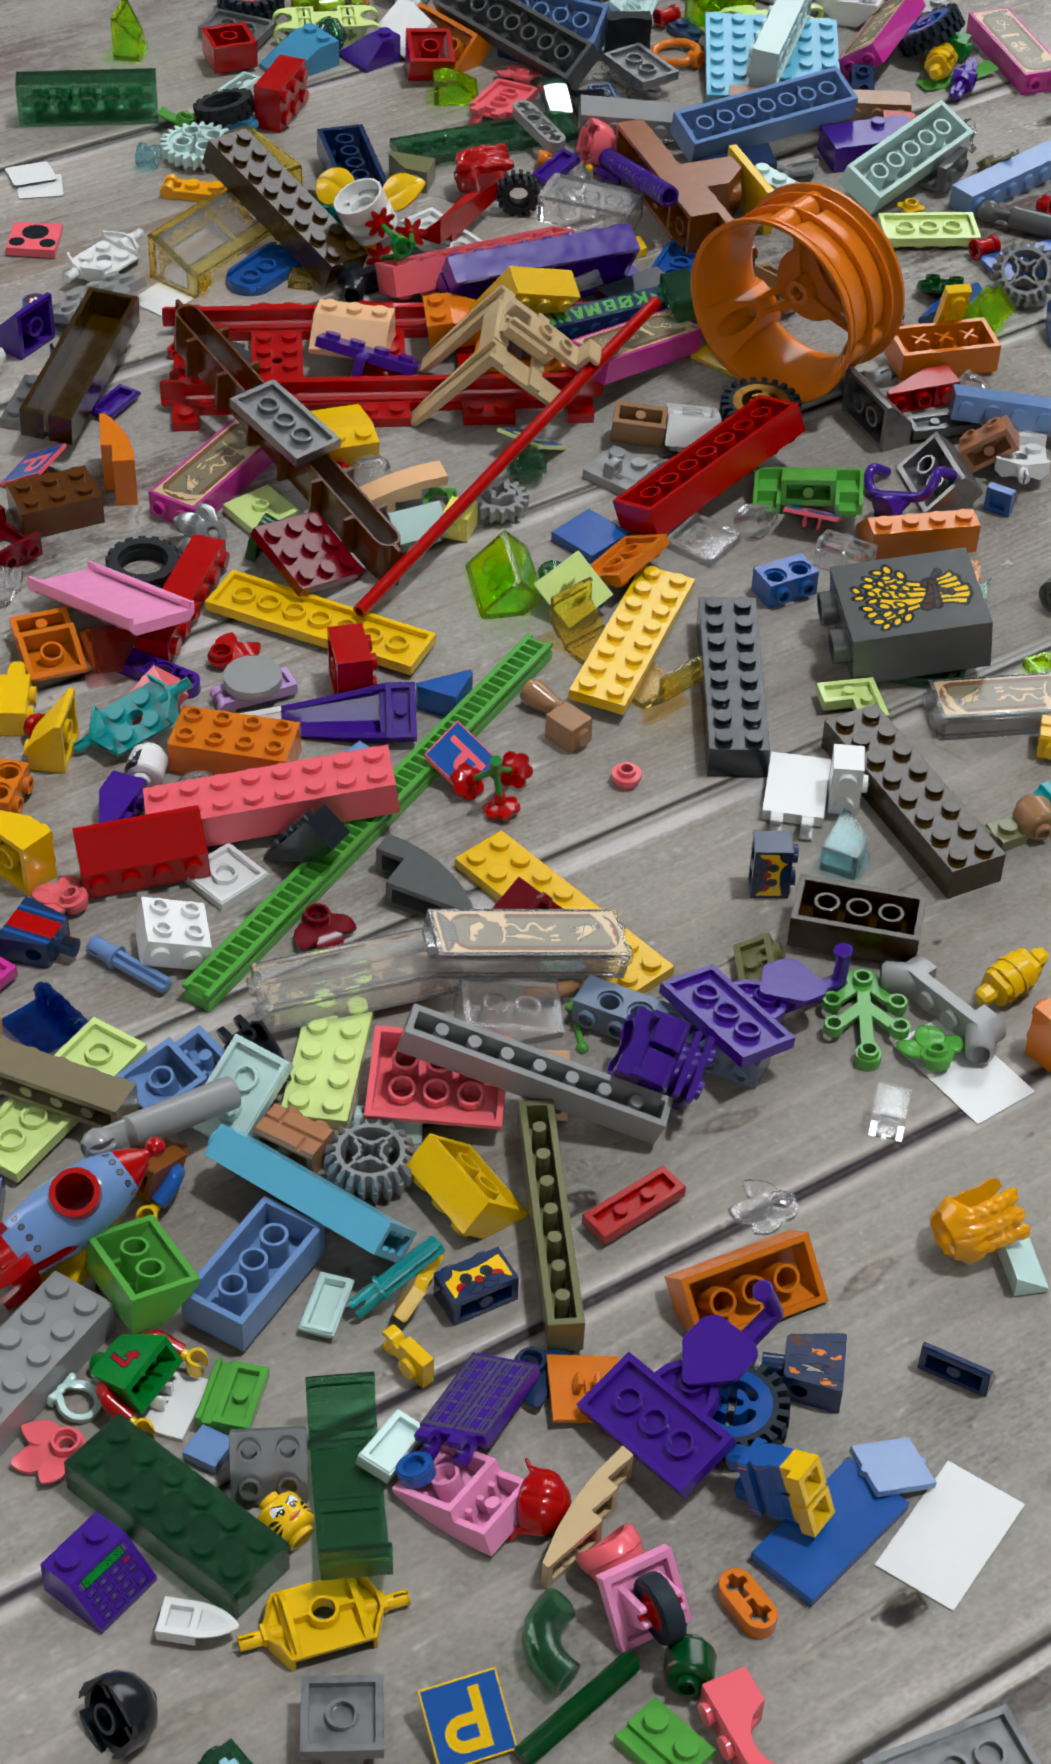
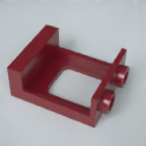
M0 505V542L8 541L12 543L0 550L1 578L43 555L40 531L37 530L28 536L24 535L6 522L5 507Z

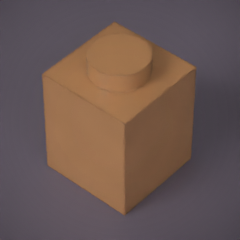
M566 701L546 714L545 737L572 754L591 741L593 718Z

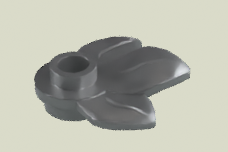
M199 502L195 513L183 512L173 519L177 529L184 535L177 547L181 553L185 550L193 534L209 537L207 535L208 532L216 530L218 534L212 538L223 540L227 538L225 526L218 521L217 512L208 504Z

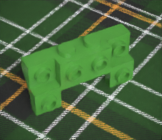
M758 467L755 469L752 513H759L761 516H773L774 514H780L781 505L835 506V515H841L845 518L862 515L864 469Z

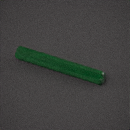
M629 1650L620 1654L515 1746L514 1755L521 1764H534L640 1670V1660Z

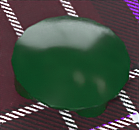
M927 274L924 280L918 281L916 288L928 294L942 296L946 285L964 284V277L951 276L949 279H940L939 274Z

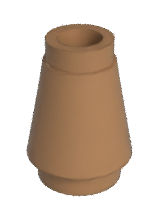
M530 679L520 693V699L524 701V705L546 714L564 703L541 680Z

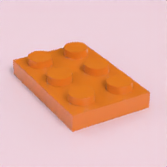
M667 534L624 536L590 566L605 585H613L615 588L622 587L629 582V579L635 573L644 570L648 562L659 557L661 551L670 542Z

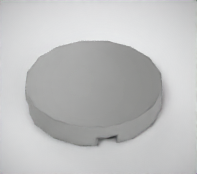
M244 656L235 659L226 666L223 671V682L228 694L236 699L255 701V698L262 697V700L278 693L282 686V670L270 658Z

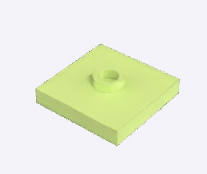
M268 484L223 504V512L249 534H251L254 527H257L265 513L278 520L300 515L298 508Z

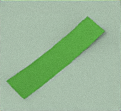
M990 60L982 62L976 70L978 72L977 79L999 68ZM952 75L938 81L931 79L916 82L925 90L944 89L951 87Z

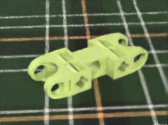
M367 5L337 6V11L313 12V6L278 9L272 15V20H276L281 15L288 18V21L283 24L277 23V27L274 29V39L278 44L284 40L277 36L280 31L291 33L293 30L309 23L315 24L320 29L324 24H330L331 26L327 27L324 31L340 40V45H351L366 36L365 32L367 29L376 28L378 30L381 28L378 24V11L374 7ZM368 12L373 13L375 18L373 20L364 19V14Z

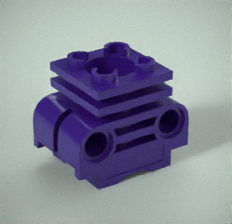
M639 1007L636 1009L635 1014H629L626 1017L620 1032L618 1051L608 1063L605 1073L672 1097L673 1103L671 1108L678 1110L690 1104L693 1099L698 1100L705 1084V1081L700 1079L705 1066L710 1068L715 1058L716 1049L712 1047L716 1038L708 1036L700 1041L703 1033L695 1031L688 1036L691 1026L685 1021L657 1009L652 1012Z

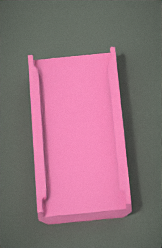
M87 561V569L48 579L27 577L28 588L32 592L42 594L52 601L61 602L67 607L78 609L83 614H90L102 622H109L119 629L128 630L136 636L188 622L194 614V601L93 561Z

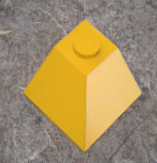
M68 688L34 727L31 738L26 739L24 756L28 757L30 770L66 774L74 751L73 743L78 740L80 735L75 688Z

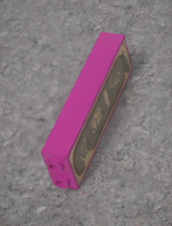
M1009 7L969 13L966 33L972 34L971 39L994 65L999 68L1021 95L1051 91V53Z
M668 309L655 312L592 379L606 385L692 355L701 348L703 334L700 327ZM627 322L572 339L571 341L577 347H580L589 339H592L603 348ZM585 364L578 371L580 372L587 364Z

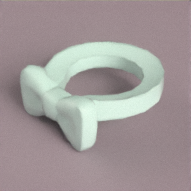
M71 1372L63 1383L59 1384L56 1390L48 1396L47 1404L51 1408L56 1405L61 1416L72 1423L83 1424L90 1422L98 1416L102 1407L95 1393L96 1386L86 1380H77L76 1374ZM69 1389L85 1391L93 1397L94 1406L92 1410L85 1414H75L66 1407L63 1394Z

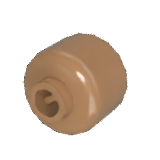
M1028 794L1020 798L1012 813L1019 830L1024 834H1028V839L1044 840L1051 836L1050 801L1046 797L1036 794Z

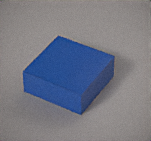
M990 482L987 486L983 509L1009 517L1013 511L1016 490Z

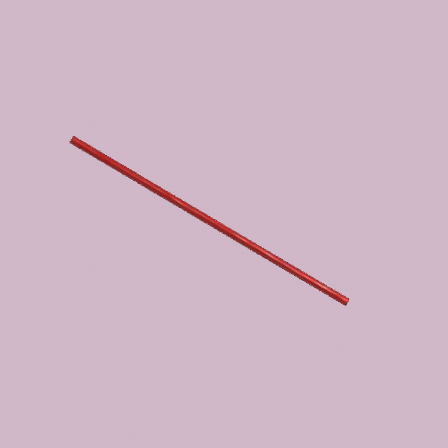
M653 296L602 348L600 364L595 366L589 362L353 607L357 616L364 617L661 307L659 298Z

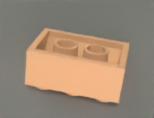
M320 299L313 316L309 353L350 358L315 346L316 337L326 333V331L340 333L341 338L346 340L351 338L360 339L366 342L365 346L375 348V346H381L390 349L395 337V308H387L383 305H364L358 302H340L334 299Z

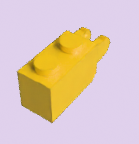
M22 661L11 662L8 666L7 674H0V736H26L23 730L25 720L28 716L35 714V707L32 704H37L38 701L37 686H32L31 674H26V664Z

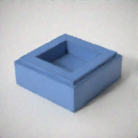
M202 1424L183 1450V1460L216 1475L230 1455L229 1436Z

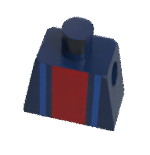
M29 897L24 898L0 930V957L17 964L49 968L60 953L75 957L81 945L80 939L70 936L69 921L66 915Z

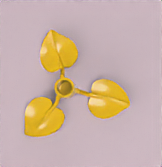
M340 167L324 171L316 181L318 199L325 205H334L335 197L339 191L347 184L355 181L353 175L348 170ZM398 173L391 176L384 184L383 190L394 212L402 211L410 206L422 192L426 182L407 173ZM376 244L367 246L361 245L366 251L367 248H373L376 250Z

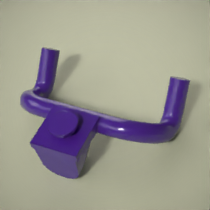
M872 463L864 472V488L866 493L872 498L875 517L901 515L910 503L924 502L930 498L937 490L941 477L953 481L957 478V472L944 466H937L931 472L926 487L919 492L885 491L875 487L874 475L877 474L887 478L891 475V469L878 463Z

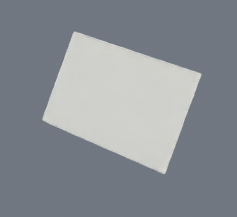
M937 1019L926 1024L938 1027L945 1036L956 1035L951 1030L945 1028ZM915 1030L909 1033V1036L903 1040L914 1039ZM896 1040V1041L892 1042V1044L897 1048V1046H896L897 1041H900V1040ZM965 1041L963 1050L954 1054V1060L951 1062L950 1067L944 1071L928 1070L924 1067V1062L921 1059L908 1058L977 1124L1035 1092L996 1055H994L991 1061L984 1064L969 1062L965 1057Z
M947 1461L935 1478L937 1482L935 1488L927 1489L875 1565L954 1611L1025 1504L952 1462Z

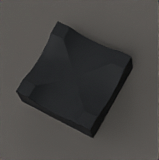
M651 11L606 12L604 53L638 42L650 50Z

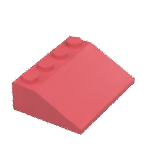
M375 1025L364 1118L502 1130L506 1098L505 1090L396 1051L404 1027Z

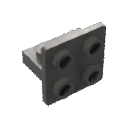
M305 1426L232 1429L229 1431L231 1504L233 1506L259 1505L266 1496L274 1491L279 1495L292 1491L304 1503L309 1501L307 1429Z

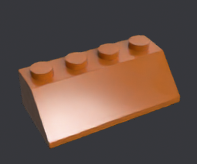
M419 2L417 6L437 28H450L456 61L454 74L458 75L481 65L492 45L479 34L426 4Z
M973 509L871 517L858 522L856 525L870 561L966 547L967 552H976L981 524Z
M790 1229L664 1276L674 1311L687 1331L699 1320L709 1315L721 1316L742 1331L764 1309L762 1302L757 1301L752 1294L754 1285L760 1280H767L773 1285L784 1311L782 1318L828 1301L810 1236L805 1231Z

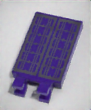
M472 1353L419 1424L420 1428L415 1432L414 1438L415 1441L424 1442L420 1451L430 1454L434 1461L446 1440L448 1447L457 1449L452 1457L453 1465L467 1467L478 1447L487 1449L490 1447L540 1377L538 1364Z

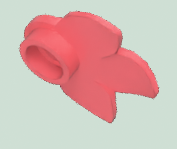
M517 64L508 65L507 70L495 71V74L501 77L513 78V82L531 85L533 78L540 77L539 72L529 71L526 67Z
M71 875L62 876L57 883H43L31 893L37 902L62 914L64 912L69 915L78 914L88 906L89 895L87 890L81 886V881L77 877Z
M50 1420L25 1423L21 1425V1431L29 1445L10 1461V1465L23 1474L33 1475L38 1473L39 1481L42 1485L54 1483L68 1473L71 1463L76 1462L84 1455L86 1451L85 1437L74 1427H59ZM65 1446H72L67 1449H62Z

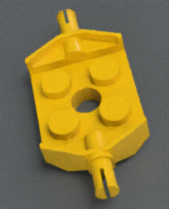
M356 1570L270 1593L267 1600L263 1623L259 1624V1630L240 1636L237 1635L238 1648L240 1653H243L244 1651L262 1646L264 1648L268 1647V1650L292 1672L296 1671V1662L373 1641V1647L378 1648L384 1614L388 1613L389 1610L411 1605L410 1596L407 1588L384 1595L383 1590H378L365 1574ZM319 1607H329L334 1611V1614L327 1619H319L313 1615V1612Z

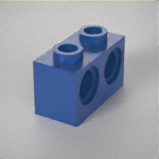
M802 553L753 567L751 590L769 609L816 594L819 571Z

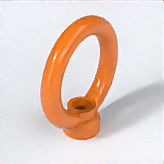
M665 39L657 42L650 49L674 68L691 65L694 68L700 69L705 63V52L702 51L697 42L690 39ZM671 47L690 49L686 57L673 59L658 55L661 50Z

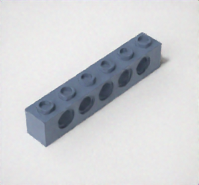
M592 975L587 977L573 999L572 1023L577 1022L583 1028L596 1031L616 1040H620V1032L626 1017L629 1014H635L636 1009L639 1007L652 1012L657 1009L685 1021L691 1026L688 1036L695 1031H700L671 1003ZM703 1034L700 1041L707 1038V1036ZM714 1044L712 1048L716 1049L715 1058L710 1068L705 1066L704 1071L756 1089L770 1064L771 1057L740 1068Z

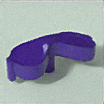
M595 167L593 175H596V173L603 175L602 183H605L608 178L618 187L621 182L620 178L607 170Z

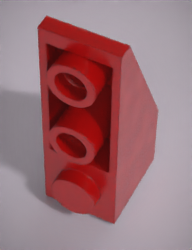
M948 365L924 368L888 390L886 397L902 413L948 405L953 384L960 385V380Z

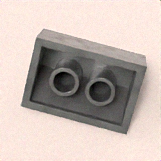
M848 366L841 411L881 452L909 445L912 432L911 421L870 380L854 367Z
M937 431L896 466L911 492L923 490L929 481L931 472L937 466H944L957 472V478L953 481L941 477L934 494L924 502H918L924 513L967 509L984 494L955 446Z

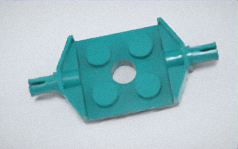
M148 673L146 676L150 682L102 710H99L95 705L92 706L89 724L90 732L87 736L73 743L75 750L81 754L95 745L97 748L101 747L112 756L118 758L133 747L171 727L178 718L177 702L180 701L178 696L193 688L189 678L186 676L174 685L168 686ZM143 715L142 721L139 724L132 725L136 717Z

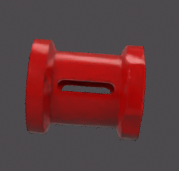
M676 4L670 5L666 9L657 8L653 11V21L657 28H664L667 23L681 18V11Z
M994 234L989 235L986 239L978 240L975 238L969 242V253L974 261L980 260L981 256L1001 251L1000 240Z

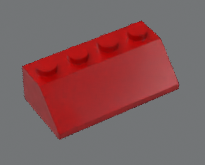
M199 805L72 828L82 886L88 892V899L188 881L187 877L197 879L211 876Z

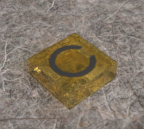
M292 267L288 278V288L313 290L316 280L304 268Z

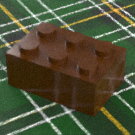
M85 465L6 483L9 512L19 531L26 536L38 530L42 538L105 523L102 494Z

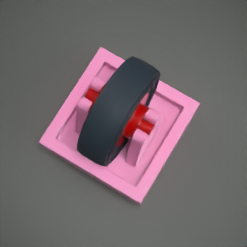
M664 1543L595 1575L616 1647L621 1652L631 1650L654 1638L661 1645H672L686 1635V1623L692 1620V1616L670 1546Z

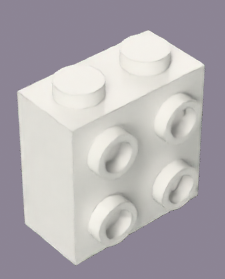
M141 897L134 918L140 965L196 970L210 955L212 949L205 904L193 901Z

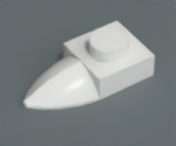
M165 1596L155 1629L156 1640L195 1646L197 1639H209L229 1634L239 1628V1623L229 1613L215 1605Z

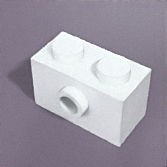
M834 744L828 784L827 814L850 815L851 813L852 816H858L861 793H867L868 775L864 774L865 746Z

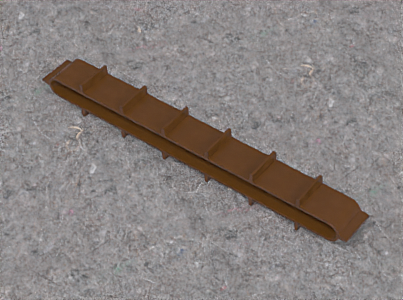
M179 299L175 300V349L185 360V375L187 377L196 374L215 395V410L227 408L246 430L245 444L249 446L257 443L277 466L276 480L289 479L309 502L308 513L317 511L338 535L350 553L352 552L375 578L381 579L402 555V550L400 549L401 535L387 519L388 505L384 503L375 506L354 482L355 468L351 466L342 469L329 453L296 468L230 408V398L266 383L259 376L260 362L257 360L248 363L229 342V327L217 329L197 306L184 305Z

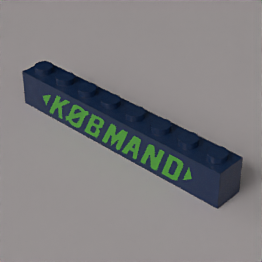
M663 284L575 305L565 312L543 315L550 320V324L572 340L629 321L653 296L661 301V307L656 312L668 309L681 316L684 296ZM509 340L507 349L521 359L531 357L530 354Z

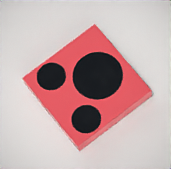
M14 222L5 247L6 255L55 258L63 234V224Z

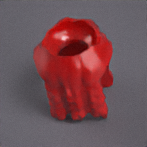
M500 143L486 146L481 144L478 147L473 146L472 148L463 149L456 154L454 159L456 162L454 180L460 192L465 194L481 192L496 183L497 194V185L500 178L504 179V174L514 168L513 160L509 159L510 156L506 153L508 152L506 144Z

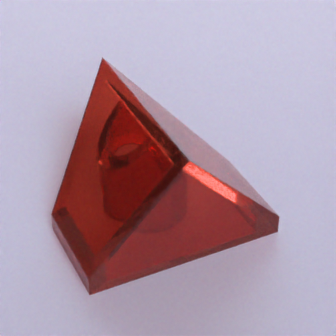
M114 625L88 628L78 633L80 645L95 674L123 671V667L138 636L133 635L130 631L119 629Z

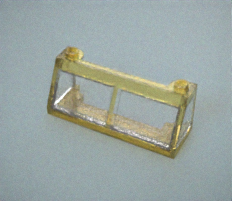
M224 186L147 234L150 278L196 298L210 288L212 283L211 273L270 236L271 233Z

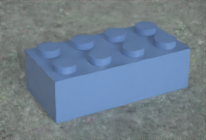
M264 1195L197 1273L200 1277V1285L182 1305L183 1320L244 1352L325 1253L324 1225Z

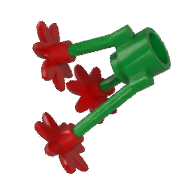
M385 207L381 209L379 215L375 211H371L373 220L365 223L366 227H372L369 236L372 237L378 232L380 238H384L386 232L392 240L390 245L384 249L381 242L376 243V250L367 248V252L372 257L366 261V264L373 265L385 260L399 261L400 257H408L412 253L413 247H416L417 244H424L420 236L427 234L428 231L426 229H418L421 220L417 219L412 225L411 221L405 218V227L397 226L395 228L397 232L403 235H396L392 231L394 227L388 223L394 219V214L386 215L387 209Z

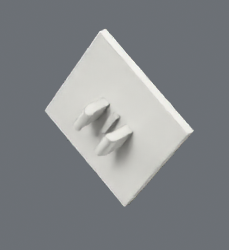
M176 1370L144 1413H136L135 1417L137 1419L147 1418L151 1420L157 1436L183 1443L196 1416L209 1380L201 1377H191L187 1373ZM112 1418L113 1423L119 1424L114 1418Z

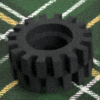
M519 169L518 174L515 173V170H511L510 176L508 173H505L504 179L500 178L497 185V202H499L500 209L503 208V212L506 214L510 211V216L513 217L515 213H518V217H522L523 212L528 216L530 215V209L534 212L536 205L539 206L540 184L539 181L537 182L535 175L531 177V172L529 171L523 174L522 169ZM514 188H523L527 190L528 195L522 199H516L511 197L509 193Z

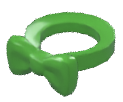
M431 487L429 492L423 497V504L429 503L432 498L438 495L446 496L448 500L452 496L457 497L456 488Z

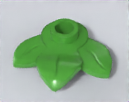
M162 106L160 111L156 110V114L159 117L179 127H183V123L191 125L192 122H196V118L188 110L179 111L177 114L171 112L165 106Z
M932 1025L919 1026L915 1030L914 1039L900 1040L896 1044L897 1049L904 1056L912 1059H921L924 1062V1067L931 1071L947 1070L954 1060V1054L962 1051L964 1047V1041L959 1035L945 1036L941 1029Z

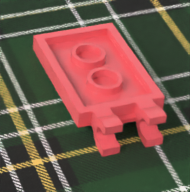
M497 78L470 102L469 112L473 113V116L469 120V125L478 127L484 116L494 119L490 125V131L499 132L504 120L512 121L514 119L513 103L518 100L533 102L538 97L539 88Z

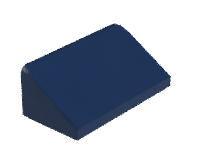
M925 1341L923 1342L918 1362L919 1369L981 1396H987L995 1380V1374L992 1370Z

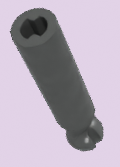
M986 200L978 207V216L984 223L989 224L1001 220L1007 222L1008 229L1051 239V214L1014 206L1009 211L1001 209L994 200Z

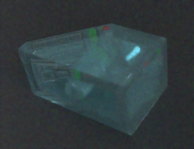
M843 809L822 847L820 870L855 881L860 870H866L871 853L867 852L868 837L850 810Z

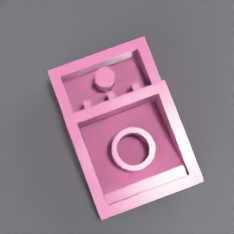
M445 1440L437 1457L434 1459L436 1467L434 1479L428 1485L418 1489L405 1488L398 1481L392 1488L393 1493L407 1506L440 1530L492 1557L519 1526L517 1502L524 1479L500 1470L496 1458L477 1451L474 1452L467 1467L453 1465L452 1457L457 1449L448 1447Z

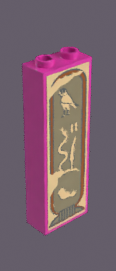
M888 0L882 4L879 10L868 19L838 59L839 66L847 80L849 79L851 64L874 65L876 67L885 62L926 7L923 0Z
M234 418L148 491L150 514L174 523L173 519L178 514L183 512L195 513L199 502L212 506L218 512L224 503L234 498L268 468L273 461L257 443L249 446L245 444L246 430Z

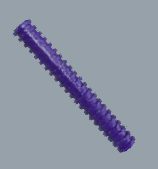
M607 148L600 153L598 162L602 168L661 205L671 207L678 201L679 192L675 186L612 148Z

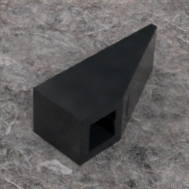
M325 804L315 812L310 808L268 844L272 849L263 858L266 861L318 862L330 853L351 831Z

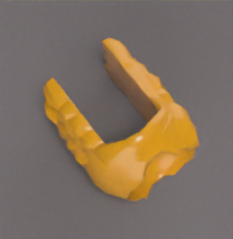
M989 1178L979 1186L970 1188L968 1191H962L956 1196H945L930 1215L933 1239L944 1251V1254L953 1257L954 1260H960L964 1264L971 1265L983 1259L987 1253H992L997 1249L1004 1248L1006 1245L1014 1244L1015 1241L1028 1238L1031 1230L1030 1225L1020 1223L1025 1219L1026 1212L1022 1207L1015 1205L1019 1199L1017 1188H1008L996 1194L1002 1186L1000 1180Z

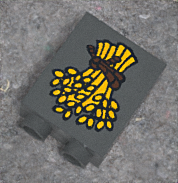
M966 547L830 567V591L817 592V609L821 626L835 625L836 628L828 630V644L832 663H846L851 679L873 677L875 682L991 666L993 621Z

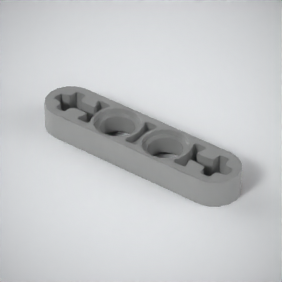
M518 100L513 103L514 119L546 151L557 153L562 148L565 149V135L532 102Z

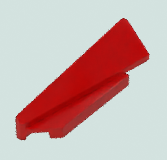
M496 183L481 192L465 194L441 218L426 228L428 232L420 236L421 239L440 245L445 240L453 242L496 200Z

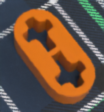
M731 1568L723 1572L720 1576L717 1590L718 1598L722 1605L749 1637L754 1639L770 1637L775 1631L778 1619V1610L774 1603L747 1571L740 1568ZM732 1584L735 1588L742 1586V1595L736 1589L729 1591V1585ZM753 1612L758 1617L766 1616V1623H763L760 1619L753 1621Z

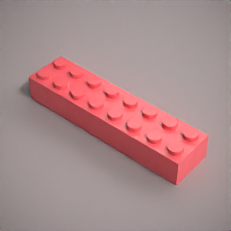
M551 226L400 258L399 261L387 260L375 263L379 293L388 295L389 298H397L398 301L412 299V294L420 293L421 296L431 295L437 289L436 282L440 272H442L445 259L451 254L470 253L476 249H492L503 244L507 246L514 245L525 240L536 241L547 236H563L566 233L575 232V229Z
M388 745L373 746L366 749L311 757L299 761L249 768L237 772L143 788L145 815L199 805L207 847L280 834L295 820H298L308 809L311 808L315 812L324 804L342 823L400 812Z

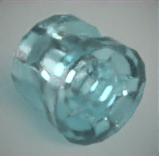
M140 142L135 152L136 165L141 167L148 165L152 169H157L161 160L160 146H148L146 143Z

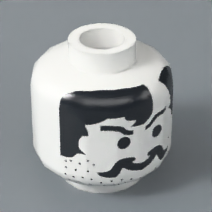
M155 743L139 744L133 747L125 766V774L146 779L147 787L160 785L169 764L168 757L163 749Z

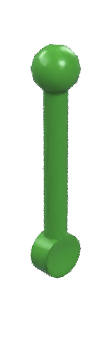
M573 1001L568 1002L566 1008L571 1013V1016ZM573 1022L578 1042L576 1051L579 1054H585L588 1052L589 1046L584 1042L581 1026L577 1022Z

